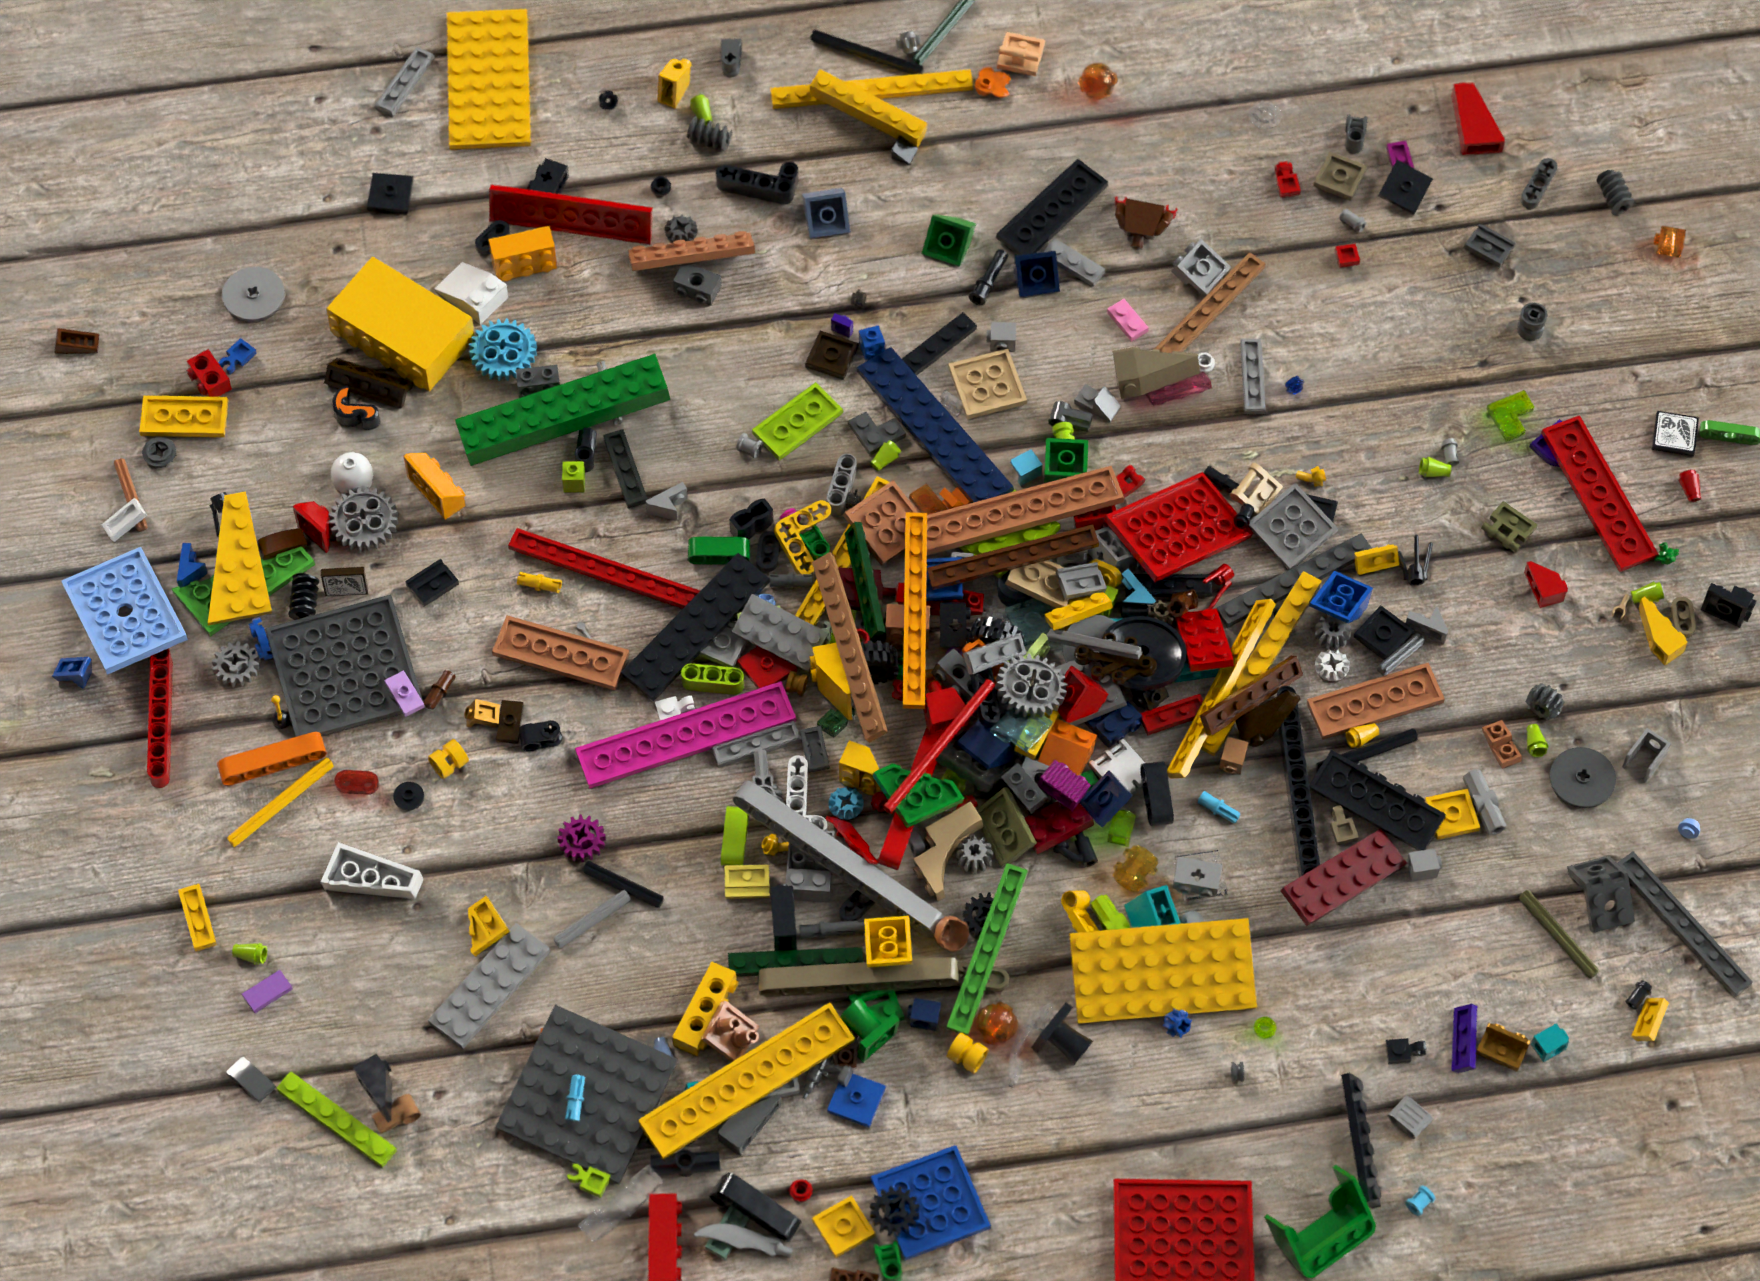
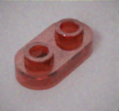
M342 770L336 774L334 779L335 786L341 793L370 795L379 788L378 777L371 771ZM344 782H350L347 786L343 785ZM366 783H371V784H372V785L369 786V787H366V786H365Z

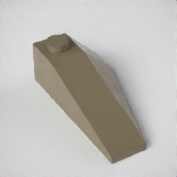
M1137 347L1112 351L1117 387L1121 399L1141 396L1200 374L1198 354L1177 351L1166 353L1160 352L1157 349L1146 351Z

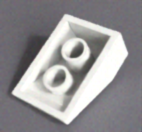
M463 262L434 288L435 292L461 311L470 315L480 325L508 299L507 285L489 272Z

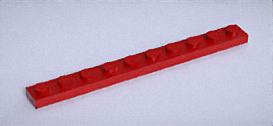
M516 528L508 544L509 549L681 609L700 592V590L519 528Z

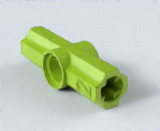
M1107 894L1096 897L1090 903V907L1101 922L1102 930L1130 928L1127 918L1123 913L1117 911Z

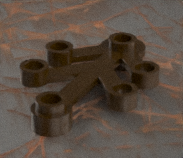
M1106 633L1103 636L1105 640L1112 639V641L1116 642V636L1113 633ZM1130 636L1125 638L1124 643H1133V645L1137 646V639ZM1085 645L1078 646L1074 651L1075 662L1079 665H1087L1091 660L1109 663V665L1103 668L1095 666L1091 669V677L1095 681H1100L1112 673L1113 683L1121 685L1138 674L1142 677H1150L1157 669L1155 659L1146 657L1143 653L1139 659H1131L1118 655L1093 652ZM1124 667H1130V669L1125 672L1119 670Z

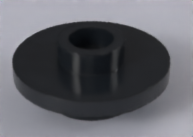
M404 782L396 787L393 799L398 808L405 811L415 810L424 801V791L415 782Z

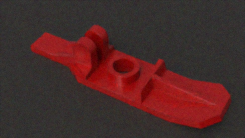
M826 816V821L835 826L837 836L845 838V842L850 847V850L860 857H864L868 863L878 864L877 859L869 851L870 846L851 823L836 817Z

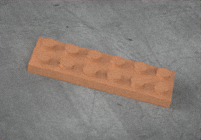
M738 231L734 235L728 236L718 234L714 238L697 237L693 241L676 240L672 244L655 243L650 247L635 246L628 250L632 271L755 254V246L750 232Z
M506 615L492 650V655L615 691L621 677V671L627 662L629 650Z
M1424 663L1307 699V706L1322 740L1344 734L1352 727L1380 723L1442 704L1445 698L1429 663Z

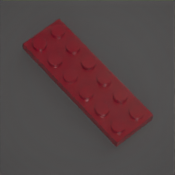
M1379 829L1284 886L1280 891L1304 924L1309 926L1398 872L1408 863L1383 830Z

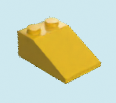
M831 643L812 647L813 656H809L812 682L817 683L818 690L847 720H852L851 692L837 644Z
M909 916L864 919L867 967L912 964Z

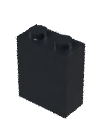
M778 884L775 887H771L774 951L797 950L793 885Z

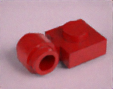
M1287 161L1278 162L1275 165V174L1280 198L1300 195L1301 189L1297 173L1293 174L1292 163Z

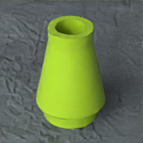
M705 95L693 97L690 100V108L699 121L702 118L705 119V125L707 126L709 121L713 122L709 99Z
M891 440L887 443L884 442L870 464L877 471H880L883 467L897 459L901 450Z
M1430 457L1421 458L1419 474L1423 475V477L1450 476L1451 465Z
M1653 581L1635 591H1631V597L1634 604L1640 603L1643 597L1652 602H1659L1660 599H1664V593L1661 583Z
M1531 724L1526 728L1527 752L1532 757H1542L1547 753L1548 743L1539 725Z
M262 943L234 944L232 956L259 965L260 963H265L268 951L267 947L263 946Z

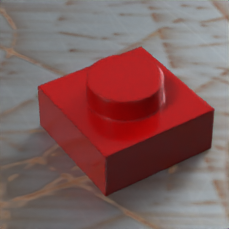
M1356 243L1335 247L1339 268L1360 264Z

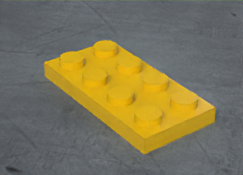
M143 396L140 436L225 438L228 398Z

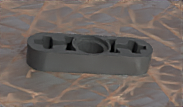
M1545 158L1540 161L1521 196V204L1525 208L1533 209L1540 203L1556 175L1558 165L1555 160ZM1547 166H1548V167H1550L1551 169H1549V170L1547 171L1546 175H1545V174H1543V173H1544V169L1547 168ZM1541 180L1545 185L1538 187L1534 184V181ZM1532 192H1534V199L1528 200L1527 198H1530Z

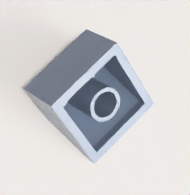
M843 188L802 194L810 238L850 232L846 194Z

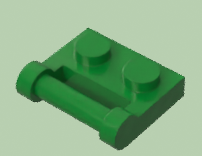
M894 990L868 991L857 996L855 994L848 996L851 1005L859 998L867 1002L887 995L889 1000L868 1006L870 1011L881 1023L893 1013L900 1019L899 1022L904 1020V1014Z

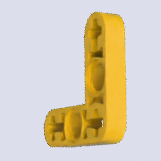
M817 501L781 519L774 527L775 536L797 574H812L814 571L812 564L814 560L799 533L829 517L831 506L826 501ZM818 506L826 509L824 516L819 513L812 517V513L817 511ZM805 515L808 518V524L800 525L797 517ZM781 525H783L784 527L788 526L789 530L787 531V534L789 538L792 535L794 536V538H791L790 540L785 542L784 540H786L788 537L785 532H780V529L782 527ZM797 543L800 546V552L792 553L789 550V544ZM802 554L805 555L802 557V561L804 564H809L808 572L805 569H800L802 562L800 558L795 561V558L800 557Z

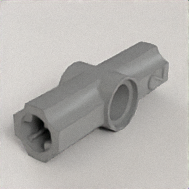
M1475 769L1463 775V781L1471 796L1475 813L1480 816L1488 835L1501 833L1507 826L1499 811L1497 796L1493 790L1489 789L1481 770Z

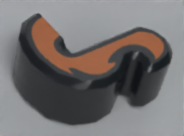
M349 385L343 386L336 391L332 403L334 416L339 424L353 427L362 423L364 430H372L378 427L380 416L375 405L350 404Z

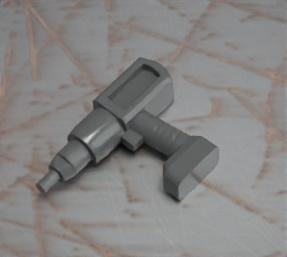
M833 1055L810 1069L806 1077L805 1093L802 1098L806 1100L808 1094L818 1085L821 1077H828L829 1073L839 1075L837 1078L839 1084L847 1087L853 1074L852 1067L830 1064Z

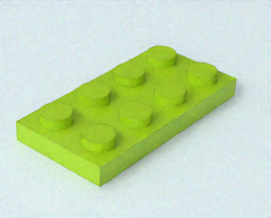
M815 382L754 427L752 434L758 440L763 441V445L780 461L841 416L843 408Z

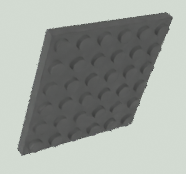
M391 594L265 628L296 737L311 732H319L321 736L402 715L403 712L387 688L384 680L403 670L422 700Z
M555 1004L495 1128L573 1164H579L584 1169L588 1170L589 1167L609 1174L611 1181L620 1184L644 1134L638 1120L656 1109L678 1064V1059ZM573 1075L585 1077L582 1096L584 1101L581 1105L580 1121L578 1122L565 1120L568 1105L566 1096H569Z

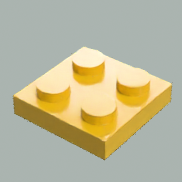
M1468 789L1425 797V803L1446 814V818L1435 834L1437 840L1480 830Z
M852 1195L812 1217L814 1225L835 1258L875 1237L873 1228Z

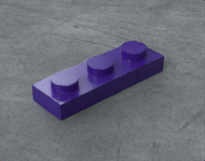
M1472 1003L1454 1008L1452 1071L1457 1074L1475 1069L1477 1006Z

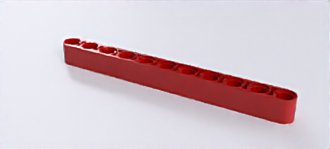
M926 726L910 771L915 768L943 732L929 735ZM939 756L925 772L931 774V777L935 770ZM896 811L880 852L878 864L898 871L914 825L906 828Z

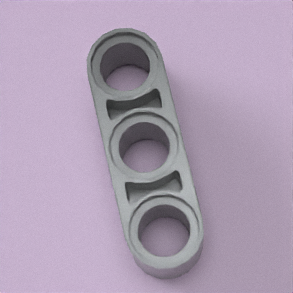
M843 454L838 458L827 493V502L831 506L830 515L840 516L845 512L854 484L857 461L851 454Z

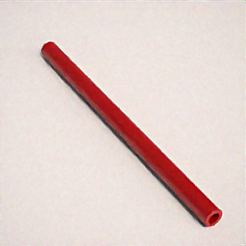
M987 679L884 804L883 808L886 812L891 814L993 690L995 687L994 682Z

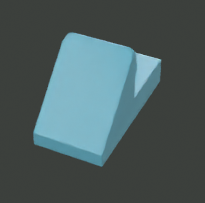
M1129 569L1122 573V583L1129 590L1132 588L1135 590L1122 603L1147 605L1156 603V600Z

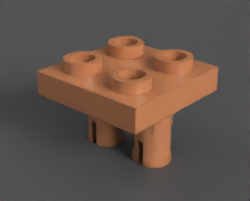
M722 1001L701 1040L733 1062L745 1054L750 1044L758 1041L759 1034L757 1030L759 1025L727 1001Z

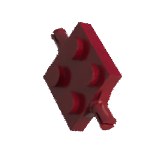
M839 567L838 570L850 609L861 611L852 568ZM873 569L878 599L882 600L883 603V596L895 597L896 588L883 587L881 570Z

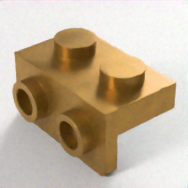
M1488 1023L1476 1054L1518 1072L1528 1050L1530 1040L1520 1033L1507 1031L1502 1025Z

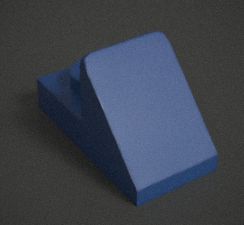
M182 543L177 575L179 588L191 585L190 582L200 580L208 573L205 563H196L197 555L196 552H193L191 543Z
M90 657L61 658L52 677L57 681L72 680L80 688L84 689L92 674V660Z

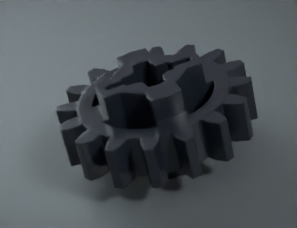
M988 892L987 897H983L982 893H979V899L972 896L971 904H965L966 910L963 911V918L965 919L963 921L968 924L969 933L975 932L974 938L979 937L993 902L994 898H991L990 892ZM975 911V912H976V916H975V919L973 920L972 914H973V912Z
M890 1186L889 1192L881 1189V1196L874 1195L875 1203H870V1209L873 1210L870 1212V1218L874 1219V1227L880 1225V1233L887 1230L888 1236H891L892 1232H896L897 1237H900L902 1230L908 1234L909 1226L916 1227L915 1220H919L920 1214L917 1212L920 1211V1205L915 1204L917 1202L916 1196L910 1198V1190L903 1193L901 1186L898 1187L897 1191H894L893 1187ZM906 1204L910 1208V1215L908 1214V1211L905 1210ZM880 1208L882 1209V1212L885 1213L883 1219L879 1213Z

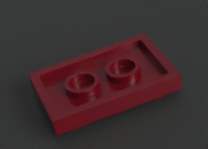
M1056 801L1024 818L1037 843L1032 847L1037 855L1094 826L1093 818L1080 803L1071 811Z

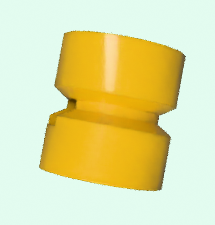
M455 739L443 745L442 751L437 749L428 756V761L432 768L442 779L454 773V768L459 769L469 762L466 752Z
M960 1033L951 1044L947 1058L957 1064L963 1062L964 1068L975 1074L985 1061L989 1049L978 1042L973 1044L972 1038Z

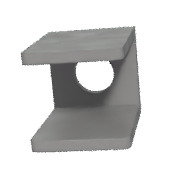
M1648 728L1627 753L1622 766L1626 768L1643 745L1659 754L1647 769L1643 780L1645 782L1649 780L1665 759L1671 745L1670 742ZM1652 740L1658 742L1660 746L1655 745Z

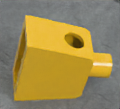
M671 59L658 76L657 102L676 109L690 83V68L692 64L689 60L682 59L679 61Z

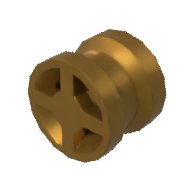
M791 671L787 679L785 691L788 693L797 692L798 695L803 696L808 682V675L803 674L800 676L796 672Z

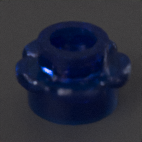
M1299 376L1292 377L1285 383L1286 392H1292L1293 395L1301 392L1304 388V380H1301Z

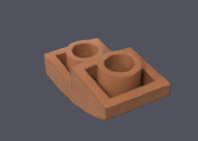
M1502 720L1482 727L1488 745L1502 769L1522 761V755L1512 742V734Z

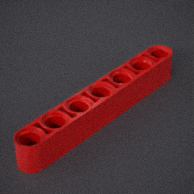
M169 648L150 656L147 773L150 783L155 788H164L170 781L173 660ZM161 656H166L164 659H158ZM165 675V677L157 679V677ZM159 695H165L162 698H156ZM159 714H164V716L160 718L156 717ZM157 734H164L161 737H155ZM163 753L162 756L155 757L156 754ZM157 773H163L161 776H154Z

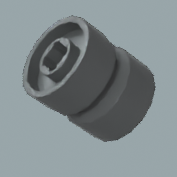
M1535 302L1524 305L1517 325V332L1520 337L1533 341L1543 335L1548 316L1544 306Z

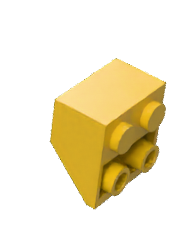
M849 740L839 761V782L850 788L856 787L861 789L868 795L881 792V788L873 778V773L879 770V767L870 748Z

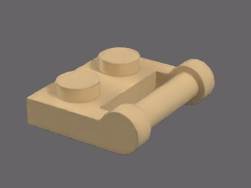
M1252 463L1248 468L1249 472L1237 489H1233L1230 497L1241 505H1252L1254 507L1252 515L1255 517L1272 503L1283 486L1260 465ZM1258 476L1260 481L1248 497L1245 496L1243 493L1253 479Z

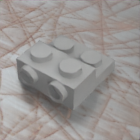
M1200 239L1196 244L1192 241L1184 250L1187 254L1184 257L1180 255L1172 263L1175 267L1171 272L1185 285L1190 283L1205 297L1231 266Z

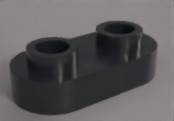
M497 220L490 224L475 240L477 252L481 255H490V247L483 246H489L488 239L510 235L509 225L502 220Z
M773 531L762 533L758 542L756 565L760 571L766 573L774 571L778 565L780 543ZM767 543H772L773 545H772V546H767L766 544H767Z

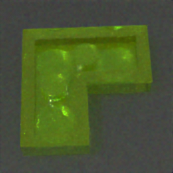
M1525 390L1488 404L1486 409L1507 442L1525 435L1526 430L1518 417L1533 411L1534 405Z

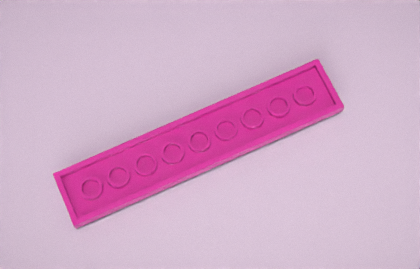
M781 681L577 747L575 752L588 787L591 789L711 750L714 746L791 721L796 722V716Z

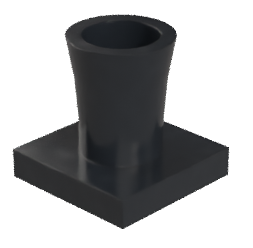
M1067 1002L1041 1032L1031 1048L1039 1053L1047 1041H1049L1075 1065L1093 1043V1040L1082 1035L1064 1022L1073 1009Z

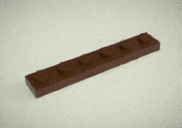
M1291 655L1202 713L1200 718L1206 735H1214L1276 694L1282 686H1288L1302 677L1303 672L1297 656Z

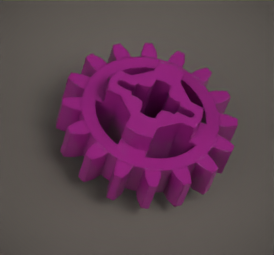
M581 814L578 820H575L573 816L570 817L571 823L564 821V829L559 828L560 836L557 839L558 843H560V851H564L566 858L572 855L574 862L577 857L581 859V862L585 861V857L593 860L592 855L596 854L599 856V848L604 849L605 847L603 842L606 840L604 827L599 826L597 819L591 822V816L583 819ZM567 840L573 844V848L568 844Z

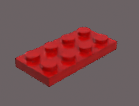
M1217 608L1193 612L1187 611L1184 615L1175 617L1178 633L1181 635L1186 646V658L1191 672L1234 666V659Z

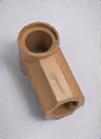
M405 1094L393 1102L392 1120L390 1122L385 1120L380 1111L371 1116L378 1131L382 1134L402 1123L410 1124L416 1121L421 1116V1113L412 1096Z

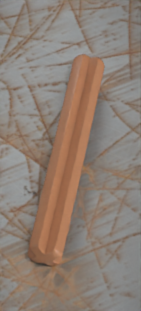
M125 459L115 460L114 465L127 503L133 498L138 500ZM145 518L135 525L138 532L148 528Z

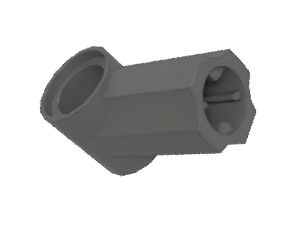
M1056 401L1054 402L1048 423L1053 427L1060 422H1070L1074 429L1088 432L1093 414L1073 409L1066 402Z

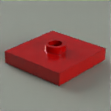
M759 646L737 659L739 667L758 689L785 680L791 671L797 672L795 665Z

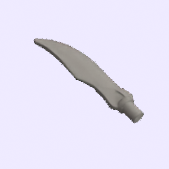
M714 1224L694 1233V1237L719 1240L738 1249L754 1248L771 1257L779 1254L791 1257L793 1251L792 1248L784 1246L779 1238H769L736 1225Z

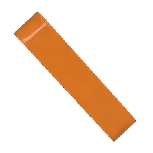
M311 732L222 758L217 762V767L223 785L230 786L320 760L326 756L327 752L321 734L319 732Z

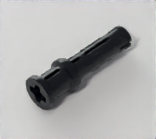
M998 249L983 277L976 281L974 291L970 292L968 296L972 303L979 306L985 305L988 293L992 292L994 288L993 283L1008 258L1006 251Z

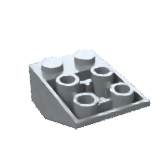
M823 830L834 838V831ZM789 843L785 884L788 886L793 885L794 900L830 903L832 872Z

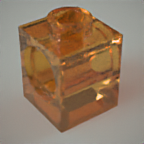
M1661 225L1660 232L1655 233L1653 245H1657L1656 254L1680 258L1684 247L1686 230Z

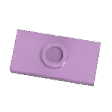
M404 670L384 680L405 717L425 707Z

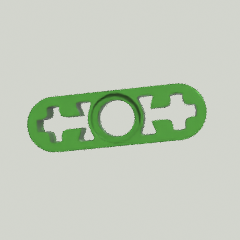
M1706 420L1700 424L1699 434L1705 439L1746 445H1757L1760 443V429L1758 427Z

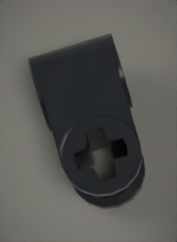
M553 720L524 724L519 727L523 751L530 752L542 748L555 747L562 741L560 726Z

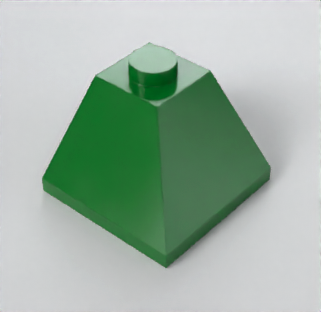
M933 214L921 254L961 266L971 244L976 223L958 217Z

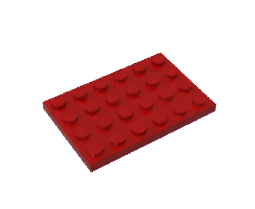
M1203 472L1113 511L1104 518V521L1154 582L1246 541L1253 535V531L1249 527L1239 529L1234 525L1233 519L1238 513Z

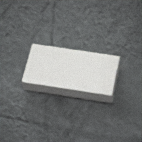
M133 498L101 525L110 539L115 542L144 519L147 514L138 500Z

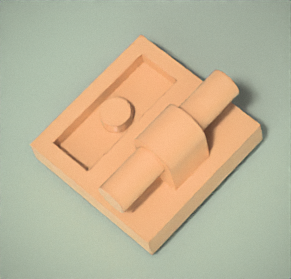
M1006 32L1003 45L999 48L1000 55L997 69L1036 77L1045 40Z

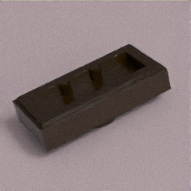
M502 700L496 742L518 744L524 702Z

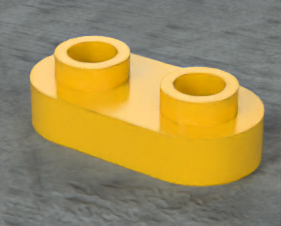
M1098 559L1087 563H1098L1097 567L1101 571L1106 585L1115 588L1122 583V574L1115 566Z

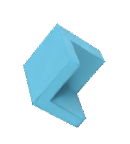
M1032 449L1011 459L1010 463L1019 475L1018 483L1020 486L1042 475L1043 465Z

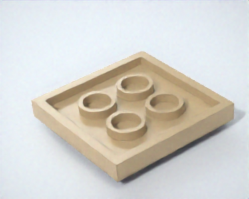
M1009 349L948 364L949 372L967 420L1027 404V398Z

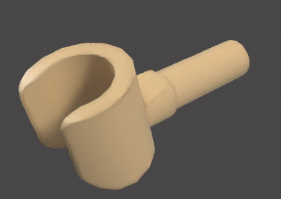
M1625 594L1619 606L1614 607L1612 617L1616 612L1622 613L1620 620L1624 619L1626 613L1625 606L1630 598L1628 594Z

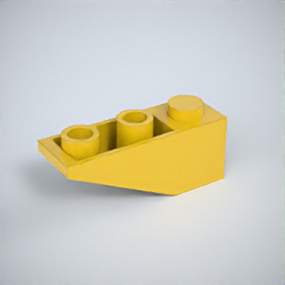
M1643 597L1638 610L1650 651L1666 666L1685 652L1688 642L1686 637L1672 626L1671 621L1658 611L1657 606L1646 597Z

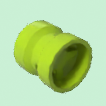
M1060 422L1052 427L1054 437L1058 439H1075L1072 435L1074 432L1073 425L1070 422Z

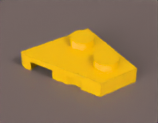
M484 896L468 908V919L470 920L469 935L472 937V947L470 950L476 957L508 934L510 930L487 896Z

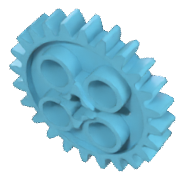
M506 318L504 323H501L500 319H497V324L489 321V327L482 325V331L476 330V336L471 337L472 343L469 344L472 365L476 366V371H482V376L489 373L490 379L497 376L498 381H500L502 376H505L506 380L509 381L510 375L516 379L515 369L531 368L530 363H535L534 356H537V344L534 334L530 333L529 328L525 329L523 323L517 326L516 320L512 324L509 323L508 318Z

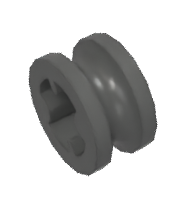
M1231 1062L1232 1082L1236 1080L1244 1082L1243 1062L1239 1064Z

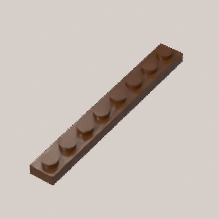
M1092 524L928 567L927 574L932 590L1096 548L1099 547V541Z

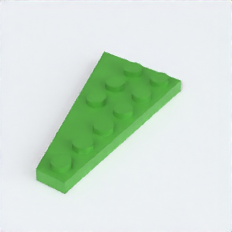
M302 546L279 553L276 557L265 561L261 559L268 595L271 596L293 580L294 574L304 573L315 565V561ZM214 575L200 582L198 580L190 582L191 585L179 588V586L172 588L173 594L210 637L233 622L208 626Z

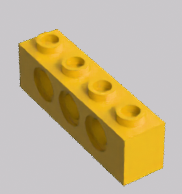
M714 962L710 963L672 1036L674 1047L698 1056L700 1050H705L707 1043L701 1040L720 1003L722 1001L729 1002L727 1000L729 994H733L738 986L735 971ZM714 988H719L722 990L720 993L711 992V990ZM704 1007H710L712 1009L710 1012L701 1011V1009ZM694 1026L702 1027L700 1031L691 1030Z

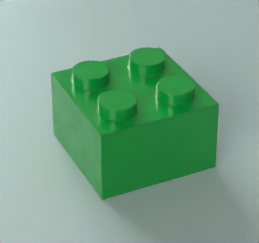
M1046 438L1044 484L1086 473L1088 468L1089 440Z

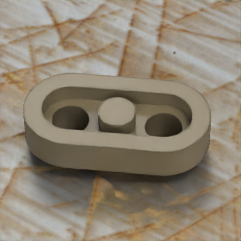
M1677 597L1673 600L1670 607L1672 625L1686 638H1690L1696 629L1693 604L1686 597Z

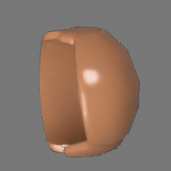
M954 916L942 918L936 925L934 933L937 944L951 952L961 950L966 945L970 935L968 924Z

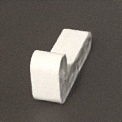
M793 756L788 762L786 805L791 809L796 806L800 807L801 809L796 811L817 827L822 828V830L828 831L827 821L824 817L806 815L808 763L803 756ZM796 768H800V775H796ZM794 787H801V788H802V789L799 790V791L793 790Z

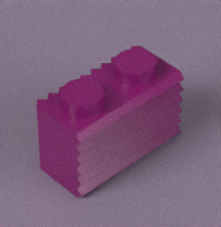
M1054 760L1040 777L1037 786L1073 811L1087 794L1090 783L1083 776L1072 773L1066 764Z

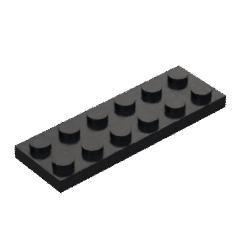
M1077 159L997 232L996 239L1018 256L1037 253L1107 188L1109 181L1080 159Z

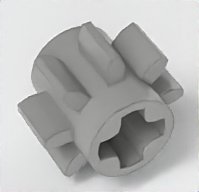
M914 30L899 33L900 39H896L897 49H902L903 54L918 51L917 45H921L920 35H915Z

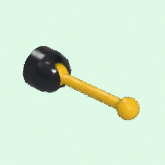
M274 695L271 701L275 704L276 712L273 713L272 722L276 728L284 729L290 724V718L286 711L280 709V697Z

